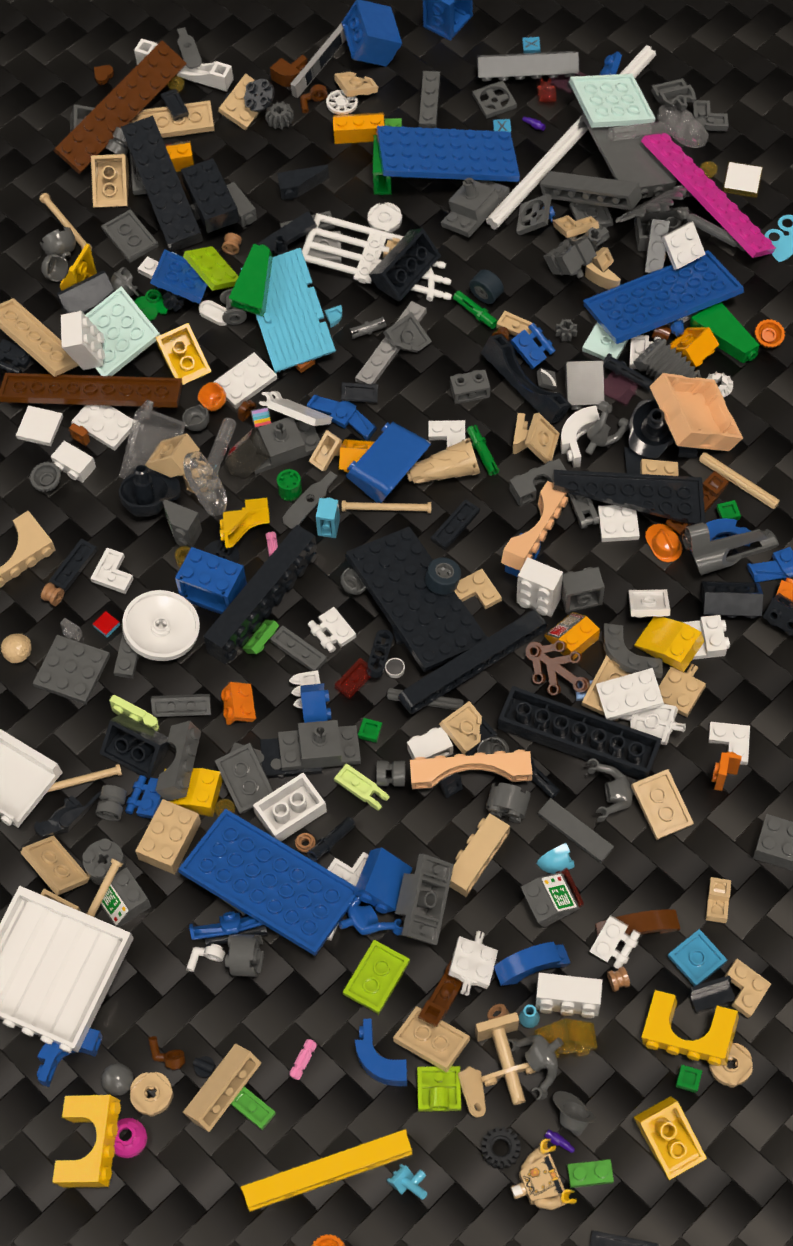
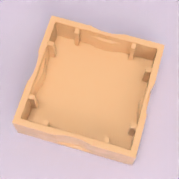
M662 373L650 385L659 408L664 412L665 421L677 446L730 451L743 439L734 418L727 409L725 400L715 380L698 377L688 378L682 375Z

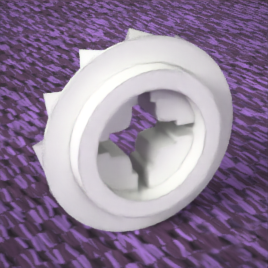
M715 372L714 374H709L706 378L713 379L716 383L718 381L722 382L718 388L723 397L728 396L733 390V381L724 372L722 374Z

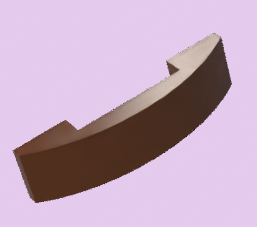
M716 471L703 482L705 512L729 484V481ZM672 519L666 521V524L679 534L685 532V527L691 526V524Z
M674 909L643 911L615 917L628 925L625 933L629 936L633 930L638 931L640 935L660 932L662 934L680 930L677 913ZM607 920L595 924L597 936H599Z
M451 961L446 967L445 974L430 1000H427L418 1016L419 1019L435 1027H438L444 1019L463 985V982L458 978L448 975Z

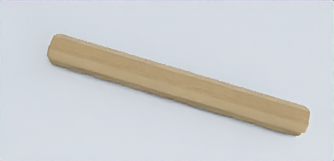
M704 452L700 456L699 461L767 506L775 509L779 504V499L708 453Z

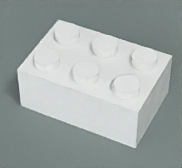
M82 311L61 315L62 349L83 370L103 366V359H105L103 333L97 329L96 325Z
M527 557L518 574L516 603L523 608L536 610L540 615L552 617L561 599L563 572Z
M301 773L253 804L254 812L268 833L279 841H283L327 812L325 801L304 773Z
M539 973L535 1008L541 1013L546 1014L554 1011L560 1012L561 1015L565 1016L581 1014L584 1018H594V1016L599 1014L602 980Z

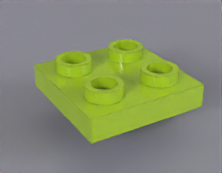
M451 1066L448 1072L438 1067H417L418 1112L461 1111V1085L458 1076L460 1066Z

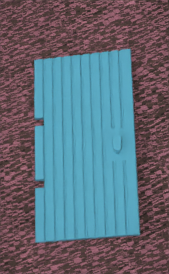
M301 248L273 257L266 312L264 317L256 315L275 373L336 352L326 321L319 322V320L324 318V314L315 288L307 287V285L313 282Z

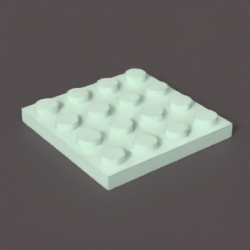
M633 74L570 77L569 83L591 128L654 124L655 117Z
M122 286L85 315L104 335L103 350L105 352V359H103V366L96 367L101 376H113L156 341V337L160 336V333Z

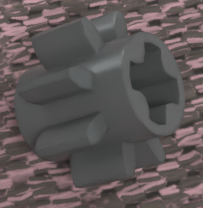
M562 319L560 324H556V337L560 336L561 341H571L573 336H577V324H573L571 319Z

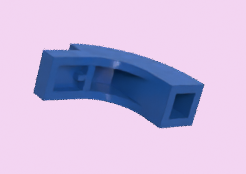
M548 942L512 954L496 964L494 969L501 985L517 984L525 977L540 970L566 967L571 962L563 944L555 945L554 942Z
M363 1019V1026H359V1037L363 1040H355L356 1052L361 1066L369 1076L382 1084L407 1086L406 1060H389L380 1056L373 1047L372 1019Z
M90 1028L78 1052L96 1056L103 1038L101 1032ZM54 1042L52 1045L45 1043L37 1056L41 1063H44L38 1068V1081L41 1085L47 1087L51 1084L59 1062L65 1056L71 1054L59 1048L60 1045Z

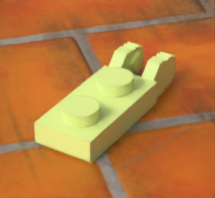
M113 695L109 700L112 711L117 715L122 713L155 731H159L157 718L147 713V711L116 695Z
M345 764L334 778L336 783L365 803L367 802L376 810H380L382 805L371 797L373 793L382 800L387 801L389 799L388 794L380 789L377 784L348 764Z

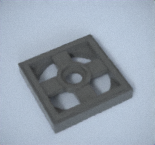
M504 81L473 91V97L486 119L517 108V103ZM500 89L504 94L498 96L493 91ZM487 94L488 100L481 102V95ZM497 99L498 101L494 103L491 100ZM508 100L509 102L502 107L501 102Z
M549 194L520 204L516 231L519 235L548 225L551 196ZM544 203V208L539 210L540 205ZM532 208V212L526 215V211ZM531 221L529 226H524L526 222Z

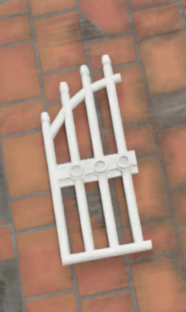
M316 213L314 221L317 227L309 231L302 253L306 262L353 274V279L358 280V282L370 284L372 279L369 274L382 261L379 259L381 253H389L390 247L384 246L386 239L392 241L394 237L401 240L403 236ZM320 222H325L369 234L367 241L318 227ZM315 235L363 247L364 251L361 255L313 242ZM310 248L357 260L359 264L357 268L310 256L308 253ZM436 261L433 267L437 266L438 268L445 269L446 263ZM432 267L422 277L428 280V287L415 284L411 289L412 291L427 294L426 299L428 301H433L434 296L446 300H451L452 298L450 293H444L435 289V282L450 285L452 280L435 275Z

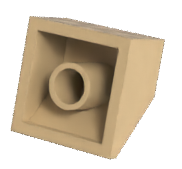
M187 433L162 440L145 465L169 477L182 476L187 473L188 467L196 459L200 449Z

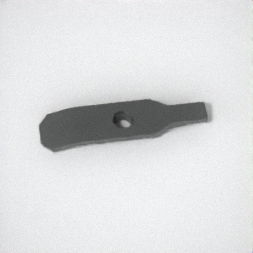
M185 27L177 29L179 34L177 43L183 59L187 63L186 67L190 69L200 67L202 60L194 38L187 34Z
M330 471L320 482L312 484L285 513L283 524L290 529H293L296 525L299 526L318 505L319 498L326 496L328 487L338 476ZM310 498L314 499L313 502H308L307 500Z

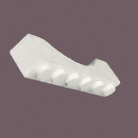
M141 39L134 50L137 64L158 44ZM217 61L201 64L200 67L193 69L185 66L176 75L224 91L228 90L233 81L232 66Z

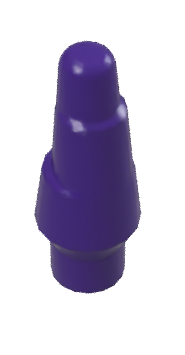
M523 117L522 120L536 130H545L546 125L541 121L530 117Z
M548 1129L544 1135L547 1139H551L550 1143L556 1146L559 1145L570 1153L574 1152L575 1148L557 1132Z

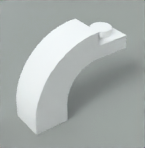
M596 405L580 409L572 414L562 428L561 454L567 453V459L569 462H572L573 468L581 466V454L577 440L588 432V429L597 419H600Z

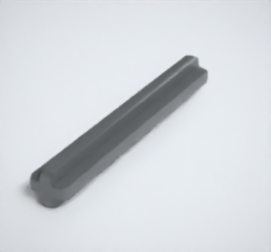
M389 688L387 699L399 701L398 696L403 690ZM441 696L427 706L458 710L464 705V700Z

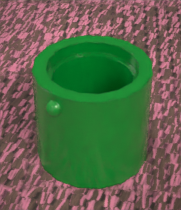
M286 469L278 474L277 485L280 497L286 501L298 499L302 494L299 473L292 469Z

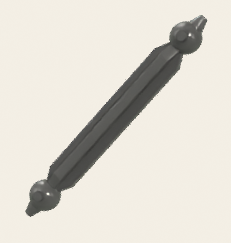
M686 209L676 210L680 219H687L688 222H693L695 227L733 247H739L741 251H746L726 230L696 214H689V211Z

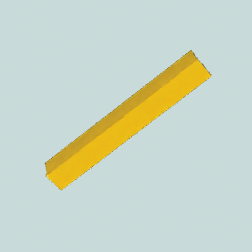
M405 1129L241 1186L249 1211L257 1210L411 1156L412 1149L407 1137V1131Z

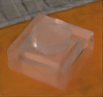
M66 618L61 621L62 633L69 639L74 638L79 641L83 636L80 627Z

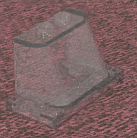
M146 400L135 412L119 477L125 479L134 471L136 466L145 465L162 440L183 435L186 423L153 411L154 402ZM149 468V470H148V472H150V471L157 472V471L152 470V469H150V468Z

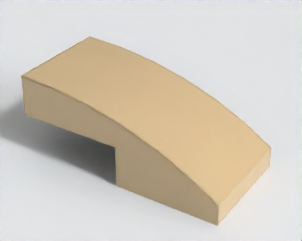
M592 262L586 265L585 277L596 285L608 290L620 286L621 279L609 269L602 272Z
M711 877L706 912L707 921L727 922L731 880Z

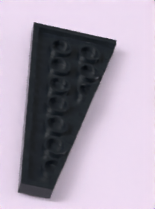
M571 470L553 471L554 490L691 525L700 522L705 524L702 477Z

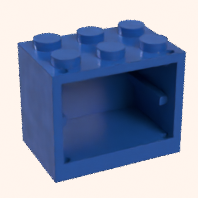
M356 0L342 21L353 60L387 67L402 45L392 9L389 6Z
M423 0V27L448 40H451L473 16V0Z
M191 547L175 577L180 596L187 599L191 604L219 614L226 610L247 584L243 565Z

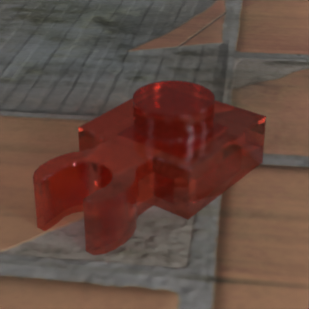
M543 78L540 80V86H538L539 102L556 101L555 85L551 86L550 78L548 82H543Z

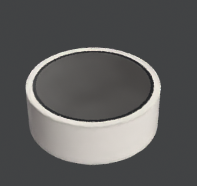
M398 658L388 660L385 665L386 674L391 678L401 677L405 672L403 661Z

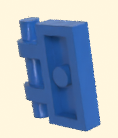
M534 322L528 326L532 331L530 335L524 329L510 341L531 369L547 358L543 351L547 350L550 355L556 351L552 346L553 343L546 339L542 334V329L537 327ZM535 337L542 344L541 347H539L533 340Z
M140 775L133 785L134 790L131 797L126 802L125 812L132 814L134 809L137 808L136 813L140 817L152 819L164 798L155 791L158 779L150 778L147 785L145 784L147 778ZM141 792H143L142 800H138Z

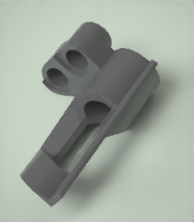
M700 522L685 527V534L682 535L686 550H692V555L700 575L730 567L742 558L779 546L776 536L769 529L763 531L758 529L710 541L707 524ZM759 541L762 547L727 557L730 549Z

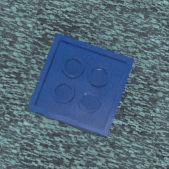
M164 249L150 284L200 304L207 284L184 257Z

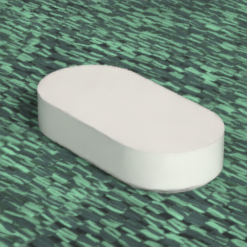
M210 300L200 303L199 313L203 318L219 326L227 325L222 319V315L227 311L225 307Z

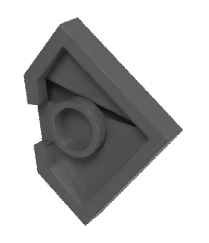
M412 312L383 332L394 348L411 352H418L432 342Z

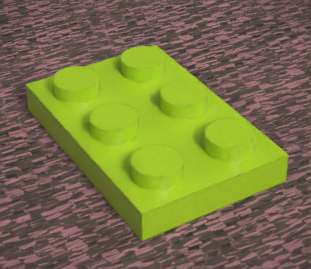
M213 246L185 251L183 255L185 260L212 291L235 285L238 275Z
M373 940L345 987L343 995L380 1014L410 963V959Z

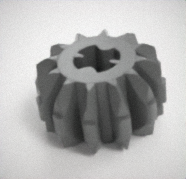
M276 101V104L271 103L270 107L266 108L265 119L269 127H274L275 130L278 127L283 129L284 126L289 127V124L293 123L294 113L290 104L285 105L284 101L282 103Z

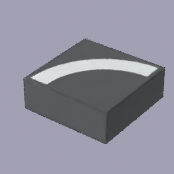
M540 368L537 371L539 387L555 390L557 388L555 372Z

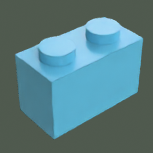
M319 498L316 513L318 536L336 538L340 522L338 500Z

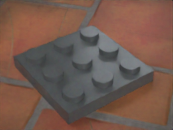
M57 635L33 681V685L39 689L87 705L110 658V653Z

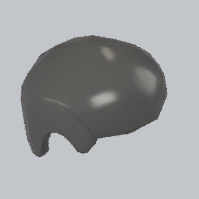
M57 254L47 255L41 266L44 277L55 282L64 279L68 272L67 260Z
M200 404L186 409L182 415L183 424L191 431H200L206 428L210 420L208 409Z
M348 567L342 573L340 582L347 593L359 595L367 589L354 569Z
M497 736L482 740L477 748V753L494 754L497 751L510 753L506 741Z
M121 1063L109 1065L104 1069L101 1076L102 1088L113 1096L127 1093L134 1081L132 1071Z

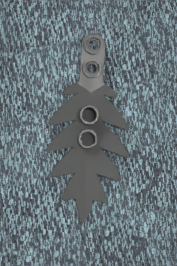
M683 185L672 187L673 190L653 197L623 214L615 221L616 223L619 221L623 222L635 216L643 217L645 214L670 211L669 206L674 205L672 199L682 200L693 195Z

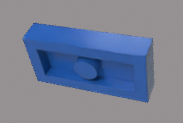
M618 51L606 57L605 65L600 75H616L622 57Z

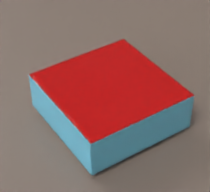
M106 611L93 623V627L106 638L120 626V622Z

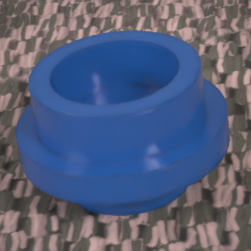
M675 320L674 323H671L672 334L675 333L676 337L684 334L683 320Z

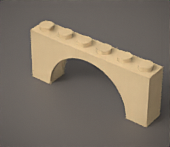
M29 511L12 520L18 532V544L12 557L0 567V588L6 582L18 577L21 572L35 566L38 561L49 557L55 551L53 541Z

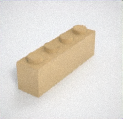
M490 813L486 819L482 818L477 827L478 831L475 835L471 834L466 843L468 844L465 850H460L455 859L457 861L453 867L449 887L465 897L469 894L510 833V825Z
M235 1044L183 1113L194 1124L210 1132L261 1065V1062L249 1050Z

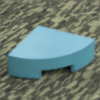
M341 305L324 310L330 327L340 322L342 318Z

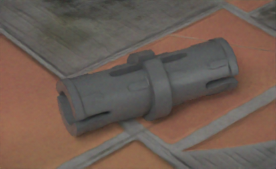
M384 317L371 322L365 321L362 325L349 328L350 333L358 331V333L351 335L352 338L355 339L365 334L370 335L376 330L387 328L386 323L378 325V323L385 321Z

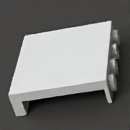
M1 729L0 819L8 826L12 824L19 828L63 772L56 762Z

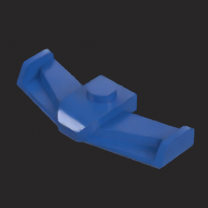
M313 395L307 403L308 408L329 414L332 417L331 422L344 429L349 424L366 441L377 430V427L356 409V405L348 401L338 402Z
M791 547L774 552L772 555L774 561L747 564V569L753 580L760 582L792 578L793 551Z
M232 911L220 916V923L193 927V924H189L191 939L195 940L231 935L264 924L251 916L241 918L239 912L235 913Z

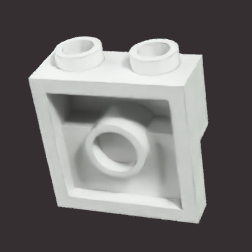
M720 615L701 617L699 621L683 622L701 631L704 643L693 659L726 655L727 649L730 648L729 638L724 637L726 622L721 620Z

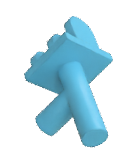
M400 1164V1169L397 1172L394 1171V1176L391 1179L388 1178L387 1182L398 1190L401 1195L408 1188L419 1198L425 1199L427 1192L418 1185L426 1177V1174L419 1170L414 1176L406 1165Z

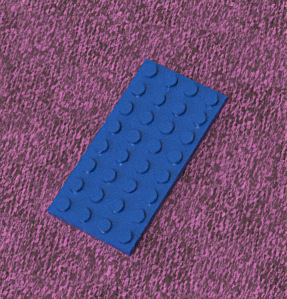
M377 126L376 133L383 176L464 180L472 178L473 180L519 182L520 174L511 132Z
M707 250L705 255L679 269L674 270L672 265L585 299L583 304L617 345L744 293V287Z
M224 809L178 869L180 874L316 956L357 896L353 893L356 886L227 809Z

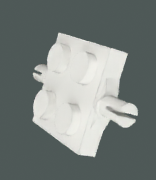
M667 704L620 718L621 720L630 721L631 728L662 738L661 744L667 745L673 730L684 732L686 729V724L675 722L678 708Z
M481 931L476 932L474 941L459 936L456 942L448 975L458 978L463 982L461 994L465 992V995H469L471 985L480 986L485 989L490 985L498 950L482 944L485 934L481 933Z

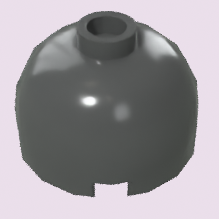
M64 227L65 231L62 232L57 229L42 239L43 243L40 242V245L47 255L57 254L65 259L71 256L76 246V239L70 227Z

